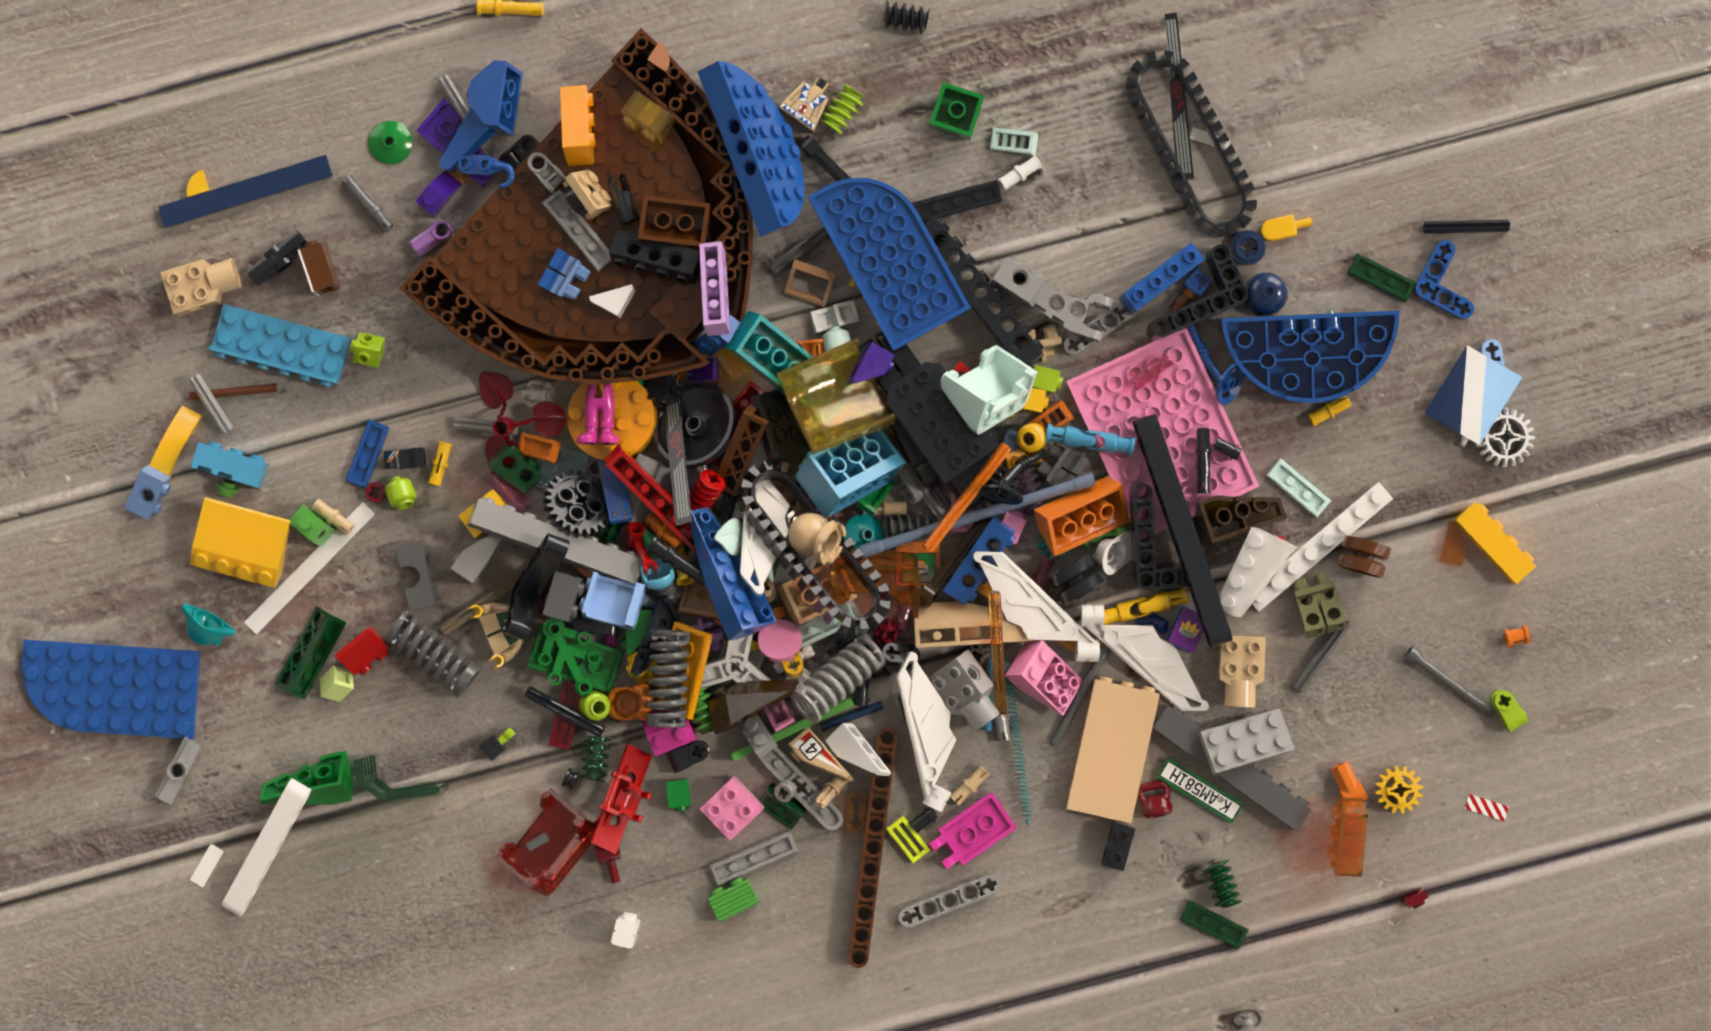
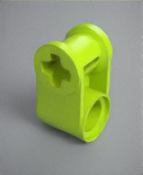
M1496 690L1492 693L1491 704L1509 733L1529 721L1527 715L1510 692ZM1500 696L1506 697L1504 705L1498 703L1501 701Z

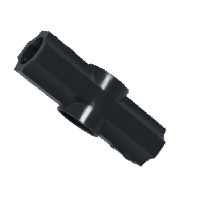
M297 230L284 242L270 248L264 254V257L246 272L255 284L260 286L275 273H280L289 267L293 262L292 260L299 255L298 250L305 248L304 244L308 243L307 240Z

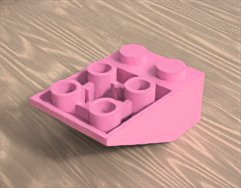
M1043 640L1025 641L1005 675L1019 690L1060 716L1065 714L1083 682Z

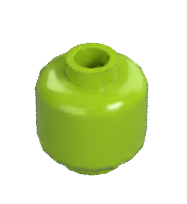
M401 476L390 479V483L385 487V493L390 506L398 510H406L412 507L417 498L412 481Z
M591 691L587 696L580 698L579 710L588 719L599 721L609 714L610 701L604 694Z

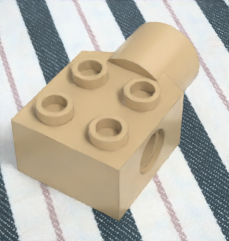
M232 258L212 265L201 259L160 272L173 314L178 317L220 304L223 293L242 287L238 270Z
M1232 636L1231 642L1218 646L1217 679L1225 683L1224 706L1255 707L1256 685L1264 681L1266 637Z

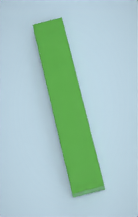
M848 697L838 702L835 708L829 707V713L827 715L821 714L823 717L821 720L853 706L852 699ZM804 718L772 733L771 736L777 742L815 723ZM749 744L732 752L731 756L734 761H737L755 751Z

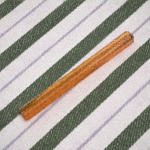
M995 590L988 593L994 706L999 711V715L1004 716L1007 714L1002 606L1000 591Z

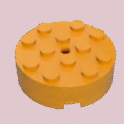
M638 381L611 383L615 404L614 428L612 431L619 438L618 444L635 458L647 448L654 436L658 410L652 400L647 399V388ZM582 383L576 389L569 402L567 410L568 429L574 442L582 451L594 458L603 460L617 445L599 444L602 430L601 410L598 412V445L577 443L578 436L584 434L587 430L585 428V397L589 384ZM597 384V398H603L604 384Z

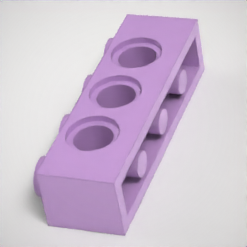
M722 241L699 244L703 325L708 336L730 334L726 252Z

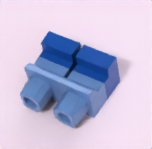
M558 248L548 265L553 270L547 267L538 286L563 299L566 297L576 301L581 290L571 285L576 277L586 282L591 272L582 266L581 261Z

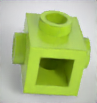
M359 332L357 339L352 340L350 353H353V363L378 368L384 355L385 338Z

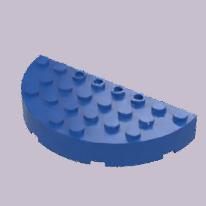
M717 61L698 71L760 237L791 224L800 214L805 197L800 149L793 139L792 128L786 123L776 104L766 92L765 87L741 68L728 62Z
M1400 310L1221 318V328L1226 347L1234 363L1238 365L1242 373L1256 386L1274 396L1302 403L1326 402L1343 397L1359 389L1380 370L1394 345L1398 333Z

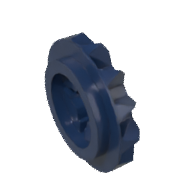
M1251 230L1241 231L1236 234L1230 245L1232 256L1236 262L1243 265H1253L1259 262L1264 256L1266 249L1261 235ZM1248 239H1250V246L1257 250L1250 251L1246 257L1245 250L1239 246L1246 245Z

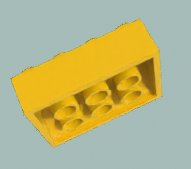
M205 497L192 545L190 565L275 588L283 573L291 520Z

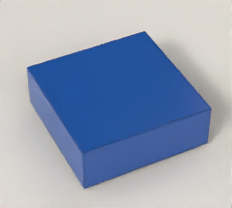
M1196 267L1182 285L1200 298L1213 280Z

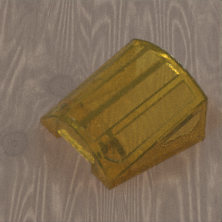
M858 338L776 373L792 414L813 454L894 426L895 416L894 414L889 415L871 379L851 385L846 383L861 355L858 349Z

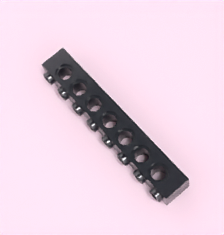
M935 216L924 224L934 243L939 237L947 240L944 246H937L939 252L968 304L1002 347L1029 367L1044 356L1042 351L1044 347L1037 338L1033 340L1028 334L1031 330L1024 321L1020 323L1016 319L1017 313L1010 304L1005 305L1001 300L1004 296L997 287L992 288L988 283L990 278L983 270L979 272L974 266L977 262L970 253L966 255L961 249L963 244L956 236L951 237L948 233L950 228L943 219L939 221ZM952 254L960 257V260L955 264L948 261L949 256ZM965 271H970L974 276L971 280L965 281L961 278L962 274ZM979 288H984L987 291V294L982 298L975 295V291ZM997 305L1001 310L998 314L992 315L988 312L989 307ZM1006 322H1011L1014 328L1010 332H1005L1002 330V325ZM1024 339L1028 344L1024 349H1018L1015 346L1017 340Z

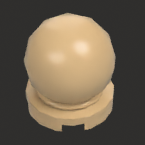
M815 513L799 515L789 528V542L791 546L801 555L814 556L816 562L823 565L826 562L830 564L834 562L843 548L839 546L842 536L846 537V529L843 524L836 521L828 522L822 515Z

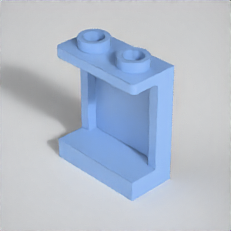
M594 571L592 577L589 576L585 589H588L586 598L582 597L579 610H582L583 618L634 631L646 592L645 584L636 582V585L601 576L598 572Z

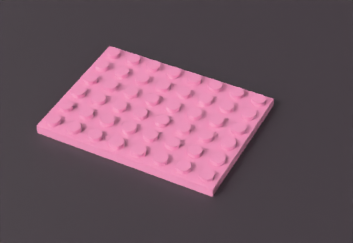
M1187 328L1161 340L1149 343L1066 381L1088 430L1117 434L1118 437L1124 438L1135 437L1133 456L1122 452L1108 453L1098 451L1108 475L1122 484L1130 523L1129 489L1134 481L1143 480L1153 491L1155 534L1168 528L1133 426V420L1155 414L1158 418L1191 517L1195 516L1196 502L1216 495L1240 496L1259 487L1243 450L1236 461L1234 459L1229 460L1230 457L1213 450L1218 437L1235 446L1238 444L1241 449L1242 447L1222 404L1217 401L1214 386ZM1198 428L1210 429V449H1212L1210 451L1211 493H1205L1203 483V493L1197 494V452H1195V449H1197ZM1095 435V447L1102 446L1105 443V439L1100 435ZM1139 487L1136 495L1139 497L1143 496L1146 492V487ZM1140 509L1137 513V517H1145L1147 514V509ZM1142 530L1138 534V539H1145L1148 536V531Z

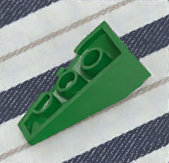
M347 751L324 755L319 758V762L311 766L305 764L300 767L301 770L291 775L285 773L262 784L261 804H277L292 778L312 789L305 804L333 805L352 801L354 781Z

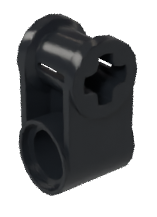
M524 135L505 150L498 159L500 162L503 161L510 164L515 170L540 143L532 135ZM528 140L534 141V148L531 151L524 150V144Z
M698 740L668 751L666 756L673 772L677 773L706 759L710 748L705 741ZM696 745L699 748H704L705 751H703L702 756L694 753Z

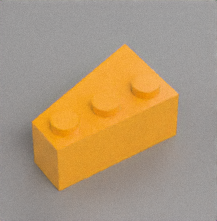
M587 85L560 87L562 148L568 166L595 164L593 150L595 135L592 133V126L595 123L594 114L590 111V106H594L593 93L588 92Z

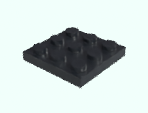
M779 390L750 397L752 406L757 408L755 415L769 421L762 436L768 461L810 452L817 441L809 414Z

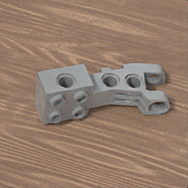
M1007 257L993 277L992 285L1026 307L1032 309L1035 305L1045 312L1043 317L1051 320L1053 317L1063 324L1061 328L1066 332L1096 342L1102 341L1104 331L1089 328L1083 322L1089 305L1111 311L1114 299L1097 293H1093L1086 300L1063 295L1044 283L1040 273L1033 269L1028 271L1023 268V263L1017 258L1012 257L1010 259ZM1013 277H1022L1024 283L1022 285L1015 284ZM1058 299L1061 302V308L1053 310L1049 305L1050 300ZM1072 306H1079L1082 309V315L1079 317L1073 316L1070 312Z

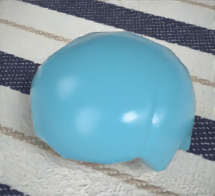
M654 559L653 561L658 564L657 574L652 569H648V574L645 576L642 566V580L649 589L663 590L670 586L675 579L674 568L669 563H662L661 559Z

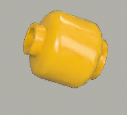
M1030 423L1021 427L1016 436L1018 446L1028 453L1041 450L1046 445V430L1037 423Z

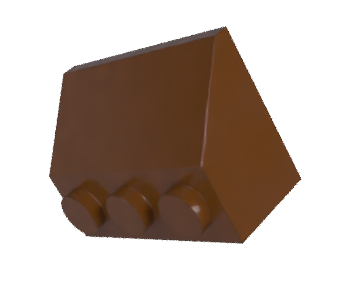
M644 195L638 240L699 247V244L706 243L711 206L709 203Z

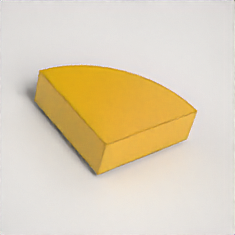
M204 170L198 171L189 180L187 185L188 197L210 191Z

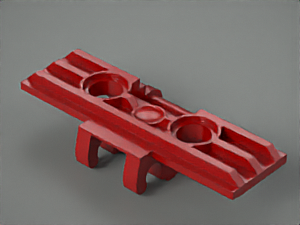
M626 744L617 771H612L611 773L612 779L604 801L599 805L598 809L601 810V814L590 840L591 844L616 854L628 820L638 823L642 822L643 816L637 815L636 811L641 799L650 800L652 795L641 789L652 755L630 744ZM628 772L632 774V778L627 777ZM615 815L617 816V822L612 826L609 821Z

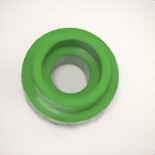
M224 479L222 482L217 483V493L225 497H234L235 493H238L239 488L231 480Z

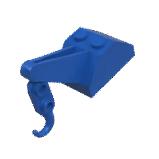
M494 60L470 81V87L467 89L466 95L467 102L471 108L448 148L440 158L439 164L441 168L448 172L458 168L463 174L482 176L506 171L508 173V180L500 184L499 188H506L513 183L515 171L510 164L500 162L488 155H474L473 153L496 133L501 136H514L523 72L507 61Z

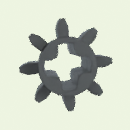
M979 644L977 649L970 645L971 654L973 651L982 654V657L979 658V665L983 669L981 664L983 662L989 663V660L985 659V655L989 651H981L982 644Z

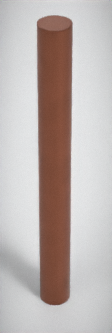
M277 383L212 389L210 391L215 398L278 392ZM196 391L189 392V400H200Z

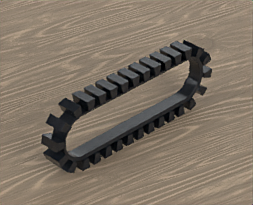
M1155 50L1148 52L1144 56L1148 62L1146 67H1143L1136 60L1130 69L1139 74L1138 79L1131 77L1126 79L1125 89L1136 88L1137 94L1129 96L1128 101L1131 107L1141 101L1143 106L1135 108L1134 113L1137 119L1147 113L1149 118L1140 122L1144 131L1152 125L1154 126L1155 131L1147 133L1146 136L1150 143L1158 137L1160 138L1162 143L1153 146L1156 155H1159L1166 149L1168 155L1159 159L1162 167L1164 168L1170 162L1175 166L1166 170L1169 180L1177 174L1181 178V180L1172 183L1174 190L1177 192L1183 186L1187 189L1188 192L1181 193L1178 197L1182 204L1190 198L1192 199L1194 204L1184 208L1188 216L1195 211H1198L1201 217L1192 224L1198 230L1204 222L1212 225L1208 236L1217 238L1219 236V227H1226L1227 237L1235 235L1238 231L1233 223L1238 220L1245 228L1252 220V218L1243 213L1245 209L1255 211L1257 208V200L1246 201L1245 195L1253 192L1255 188L1251 181L1242 188L1240 181L1247 180L1249 177L1245 169L1235 175L1233 169L1240 168L1242 163L1239 157L1229 163L1227 157L1233 156L1236 153L1232 144L1224 151L1222 150L1220 145L1228 143L1229 138L1226 132L1216 138L1214 133L1223 129L1219 120L1210 127L1208 121L1215 119L1217 116L1214 109L1211 108L1205 114L1203 113L1202 108L1208 107L1210 102L1207 96L1197 102L1195 96L1202 95L1204 92L1201 84L1199 83L1191 90L1188 84L1197 81L1194 71L1186 77L1182 73L1190 64L1184 57L1178 66L1171 63L1170 60L1174 54L1172 51H1164L1163 61H1156ZM1156 66H1164L1170 68L1178 75L1241 196V210L1234 219L1227 222H1217L1210 219L1204 213L1141 92V78L1149 69Z
M772 460L763 461L759 471L753 465L741 481L737 495L747 496L742 497L738 504L741 513L750 508L752 509L746 518L748 523L752 527L758 520L761 521L755 528V532L759 537L767 530L769 531L763 542L768 548L775 541L778 543L771 551L776 559L784 552L786 553L780 564L785 570L792 563L795 565L788 573L793 581L800 574L803 575L797 586L802 592L809 585L812 587L805 595L811 603L817 596L821 598L818 599L814 608L819 614L826 607L829 609L822 617L827 625L836 618L842 622L837 630L838 633L846 635L850 626H855L856 637L864 636L869 630V626L874 631L885 619L884 617L889 611L891 601L880 600L885 599L890 591L887 583L879 587L875 586L882 576L877 570L869 577L867 576L873 565L868 559L861 565L858 564L864 556L860 548L852 555L850 554L856 545L851 537L844 543L840 542L839 546L843 548L839 555L867 589L873 600L872 612L867 616L851 617L841 611L758 504L754 494L755 485L763 480H777L787 486L807 513L822 515L821 512L816 510L817 507L811 499L808 500L809 496L805 490L799 488L801 485L795 476L792 479L786 474L791 466L790 464L782 461L778 471H773ZM834 515L828 520V522H839Z

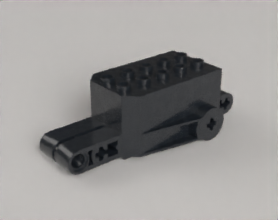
M880 331L874 335L880 347L895 355L892 360L895 368L892 367L888 374L885 373V375L875 377L874 379L886 395L883 411L905 458L928 491H931L936 486L943 490L948 485H951L958 497H960L989 460L988 457L999 447L1000 436L994 426L979 435L968 427L941 388L940 380L946 372L941 364L931 362L920 364L907 344L893 351L883 332ZM870 338L857 347L855 352L860 357L866 344L873 342L877 345V343ZM979 492L967 508L971 510L986 498Z

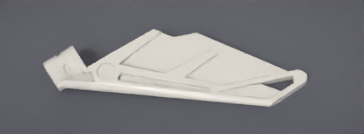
M760 441L748 470L755 465L759 471L762 462L768 460L762 441ZM769 479L763 480L755 485V498L786 538L789 530L785 516L790 505ZM750 508L743 513L740 575L756 595H762L765 590L763 584L776 559L771 551L778 543L775 541L769 548L765 545L763 540L769 531L767 530L761 537L758 536L755 528L761 521L758 520L751 527L746 520L750 511H752ZM753 571H755L759 586H755L750 580Z
M974 552L973 558L980 563L1007 621L1021 626L1027 639L1076 641V662H1099V640H1094L1003 552ZM982 556H992L997 566L981 560Z
M1081 605V627H1086L1174 706L1182 711L1208 710V702L1201 698L1175 645L1159 638L1153 626L1104 625V605ZM1185 697L1201 704L1199 706H1190Z
M909 652L897 674V681L924 800L922 803L942 812L951 792L935 783L957 739L949 728L951 712L918 664L917 654ZM909 661H912L911 678L906 671Z

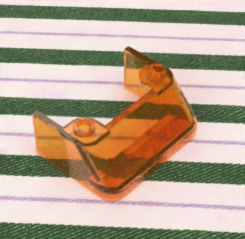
M883 551L882 553L862 558L858 563L859 565L866 559L873 565L867 573L868 577L875 570L882 576L875 586L879 587L887 583L890 590L887 595H893L894 601L900 606H912L913 617L918 618L921 583L917 556L910 552ZM838 555L833 563H829L828 594L836 604H843L849 601L850 594H870L840 555Z

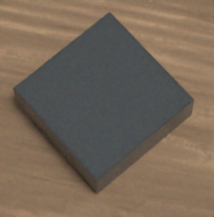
M545 832L526 843L529 851H532L549 841L550 837Z

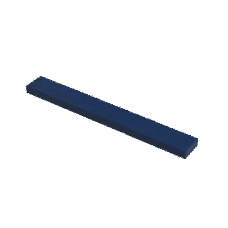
M323 155L168 203L158 208L164 228H169L333 177L327 155Z

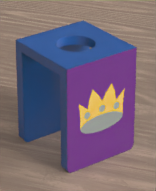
M1182 606L1166 641L1189 653H1194L1204 633L1197 612Z

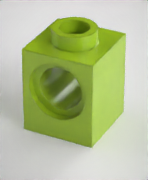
M1035 364L1033 369L1037 371V375L1032 388L1046 390V392L1052 394L1055 393L1056 389L1060 390L1063 377H1059L1061 371Z

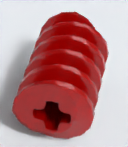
M713 470L701 472L689 492L691 510L706 507L710 510L713 507L717 498H719L726 487L725 480Z

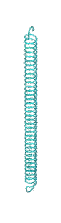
M1015 688L1006 691V693H1013L1010 695H1006V697L1016 698V696H1011L1015 694V692H1012ZM1014 698L1007 699V701H1015V702H1016V700H1012V699H1014ZM1012 702V703H1008L1007 705H1016V704H1013V703H1015V702ZM1013 706V707H1009V708H1008V709H1016V710H1014V711H1017V710H1018L1017 708H1014V707H1016V706ZM1016 719L1009 720V721H1017V723H1019V721L1016 720ZM1018 727L1011 728V730H1013V729L1018 730V731H1015V732H1011V734H1019V735H1021V733H1016V732H1019L1020 729H1017ZM1019 735L1012 736V738H1020V739H1021V737H1017V736H1019ZM1017 739V740H1013L1012 742H1021V741H1018V740H1020V739ZM1021 743L1014 744L1013 746H1021V747L1016 748V749H1013V750H1022V749H1020V748H1022V745H1019V744H1021ZM1022 760L1015 761V762H1022V764H1019V765H1016V766H1022V767H1023V768H1020V769H1016V771L1021 770V771L1026 772V770H1022V769L1025 768V766H1023V764H1024L1025 762H1023ZM1024 772L1017 773V775H1025V776H1026V774H1022V773H1024ZM1022 776V777H1018L1017 779H1026V778H1023V777H1025V776ZM1023 780V781H1019V782H1018V783H1026V784H1024V785H1027V782H1024V781H1026V780ZM1025 789L1019 790V791H1027L1026 793L1029 792L1028 790H1025ZM1027 813V814H1023V815H1022V816H1030V817H1028V818H1031V817H1032L1031 815H1028V814H1030V813Z

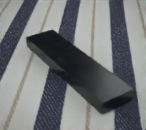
M997 180L913 202L912 204L923 223H926L935 216L937 219L1000 203L1002 202V197Z

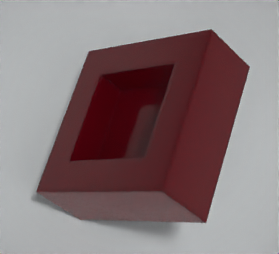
M1420 888L1402 898L1406 907L1416 909L1424 905V900L1429 897L1426 891Z

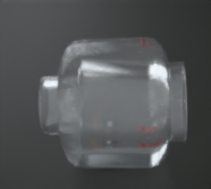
M532 380L527 384V387L523 388L522 399L525 400L526 405L531 409L539 402L550 401L555 403L556 389L548 381Z

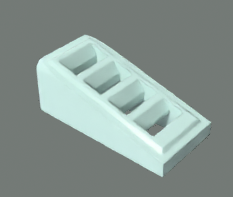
M993 128L990 150L1034 156L1036 155L1038 134L1029 131ZM1000 134H1003L1002 146H998ZM1009 135H1012L1011 147H1007ZM1018 136H1021L1020 148H1016ZM1028 137L1030 138L1028 149H1025L1026 139Z

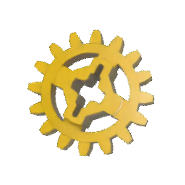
M1398 766L1393 767V772L1388 768L1385 769L1387 775L1379 774L1382 781L1375 782V785L1379 786V790L1374 791V793L1381 796L1377 801L1379 803L1385 802L1383 808L1388 809L1391 807L1392 813L1399 809V812L1404 814V808L1412 811V804L1419 805L1416 798L1423 797L1421 793H1418L1419 789H1422L1423 786L1417 784L1421 778L1413 777L1414 770L1407 773V767L1405 766L1401 768V771H1399ZM1402 775L1406 776L1412 784L1405 783ZM1392 777L1390 785L1385 787L1387 781ZM1398 784L1401 787L1408 788L1400 791V795L1390 791L1398 788ZM1409 793H1413L1411 798L1406 802V797L1409 795ZM1391 795L1394 797L1396 804L1390 802L1386 796Z

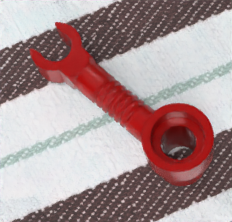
M631 522L628 524L626 531V543L629 547L636 549L642 561L643 574L647 576L648 569H652L657 574L658 564L649 557L642 544L645 527L639 522Z

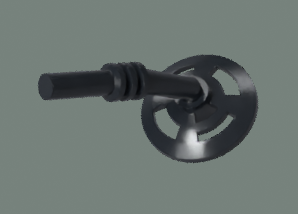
M1041 449L1030 456H1024L1017 460L1001 481H998V484L981 486V495L1002 504H1021L1024 498L1018 491L1010 488V482L1019 473L1032 467V464L1046 457V451Z

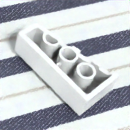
M1251 527L1219 596L1224 612L1235 617H1242L1259 596L1260 591L1272 580V576L1284 565L1285 560L1297 547L1259 528Z

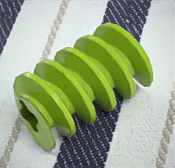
M847 84L843 86L845 92L839 91L838 93L841 100L833 99L836 107L829 105L827 109L830 114L823 113L822 116L825 121L820 120L832 131L841 135L843 132L839 127H848L845 119L852 121L853 118L850 113L858 114L855 106H864L860 100L864 97Z

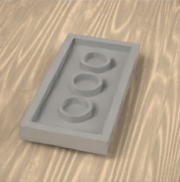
M1280 708L1198 733L1213 775L1295 750Z

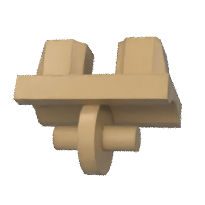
M1055 326L1043 328L1045 339L1039 340L1044 347L1042 350L1044 356L1041 358L1042 364L1047 363L1046 357L1054 356L1053 349L1045 350V348L1061 346L1062 339L1058 337ZM1031 330L1028 334L1034 340L1036 339L1035 330ZM1024 339L1023 343L1021 344L1022 349H1024L1028 344L1027 341Z

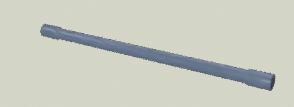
M1089 473L1073 478L1070 481L1023 495V502L1018 505L997 503L962 514L951 529L1072 491L1095 486L1093 474ZM940 522L883 540L860 545L861 551L864 553L863 558L929 537Z

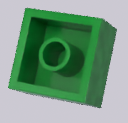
M943 82L929 128L970 141L985 95Z

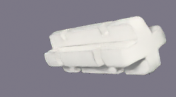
M807 645L802 648L803 650L799 651L802 661L815 655L811 645ZM792 658L789 660L790 667L795 666ZM781 662L773 664L777 673L784 671Z

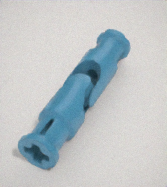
M1048 423L1046 443L1053 441L1070 447L1084 445L1083 447L1090 450L1108 453L1122 452L1133 456L1135 437L1124 438L1118 437L1117 434L1093 430L1084 432L1075 427H1055ZM1095 435H1100L1105 439V443L1102 446L1094 447L1096 442Z

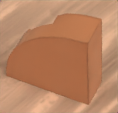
M659 41L647 60L667 73L670 57L664 44Z

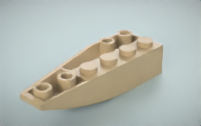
M959 601L932 603L928 608L921 604H914L916 648L1036 641L1027 639L1021 626L1007 621L1002 609L971 603L963 605Z

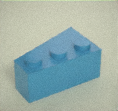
M210 441L209 445L198 442L191 468L262 489L269 464L264 462V457L252 454L251 458L243 456L244 451L232 447L230 451L222 449V444Z

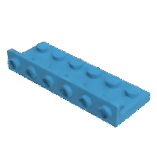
M223 304L212 346H209L208 350L213 351V356L226 359L227 355L235 357L234 361L247 365L248 361L254 362L256 367L269 370V367L277 368V373L290 376V372L299 374L298 379L311 382V379L314 378L320 380V385L332 387L333 384L339 385L351 338Z

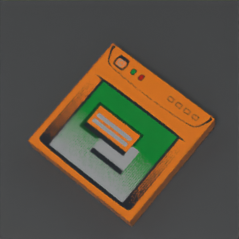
M913 541L897 546L896 586L926 585L940 569V543L932 553L923 547L925 541Z

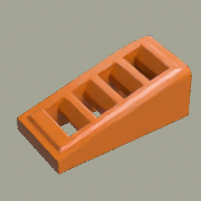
M1062 400L1027 424L1037 423L1047 432V428L1042 422L1043 418L1052 426L1063 427L1075 419V417ZM1060 408V410L1062 411V413H1063L1064 416L1066 417L1064 420L1061 418V416H1060L1059 413L1057 412V409ZM1049 414H1053L1058 424H1054Z

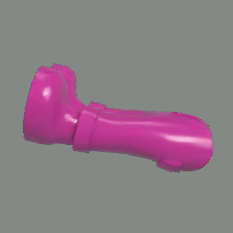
M611 383L603 385V398H597V385H588L585 397V428L587 430L584 434L578 436V444L598 445L599 410H601L602 428L599 444L608 446L618 444L619 438L612 431L614 428L615 404Z

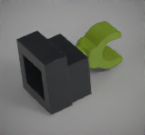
M509 727L498 738L492 735L479 747L491 761H494L506 750L503 744L516 735V733Z

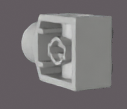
M969 649L928 677L951 714L964 715L974 731H977L1000 714L989 699L994 684Z

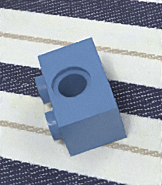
M149 465L140 471L124 508L146 520L154 515L157 516L163 506L160 502L163 497H166L171 488V485H169L171 477ZM147 489L153 493V498L147 495Z

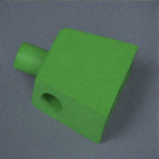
M304 503L290 519V524L311 542L321 547L335 531L331 525H328L325 520Z

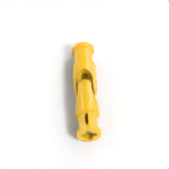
M1181 587L1169 592L1161 591L1154 593L1148 598L1140 597L1118 603L1116 607L1104 610V625L1118 621L1123 623L1149 615L1152 611H1166L1171 609L1172 606L1183 603L1187 605L1189 603L1185 588ZM1134 603H1137L1140 614L1130 613V607Z

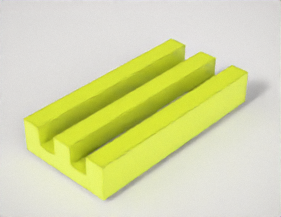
M903 815L886 828L912 863H915L930 851L929 847ZM901 822L905 824L924 850L920 852L899 825ZM895 827L916 852L917 855L915 857L912 856L892 829Z

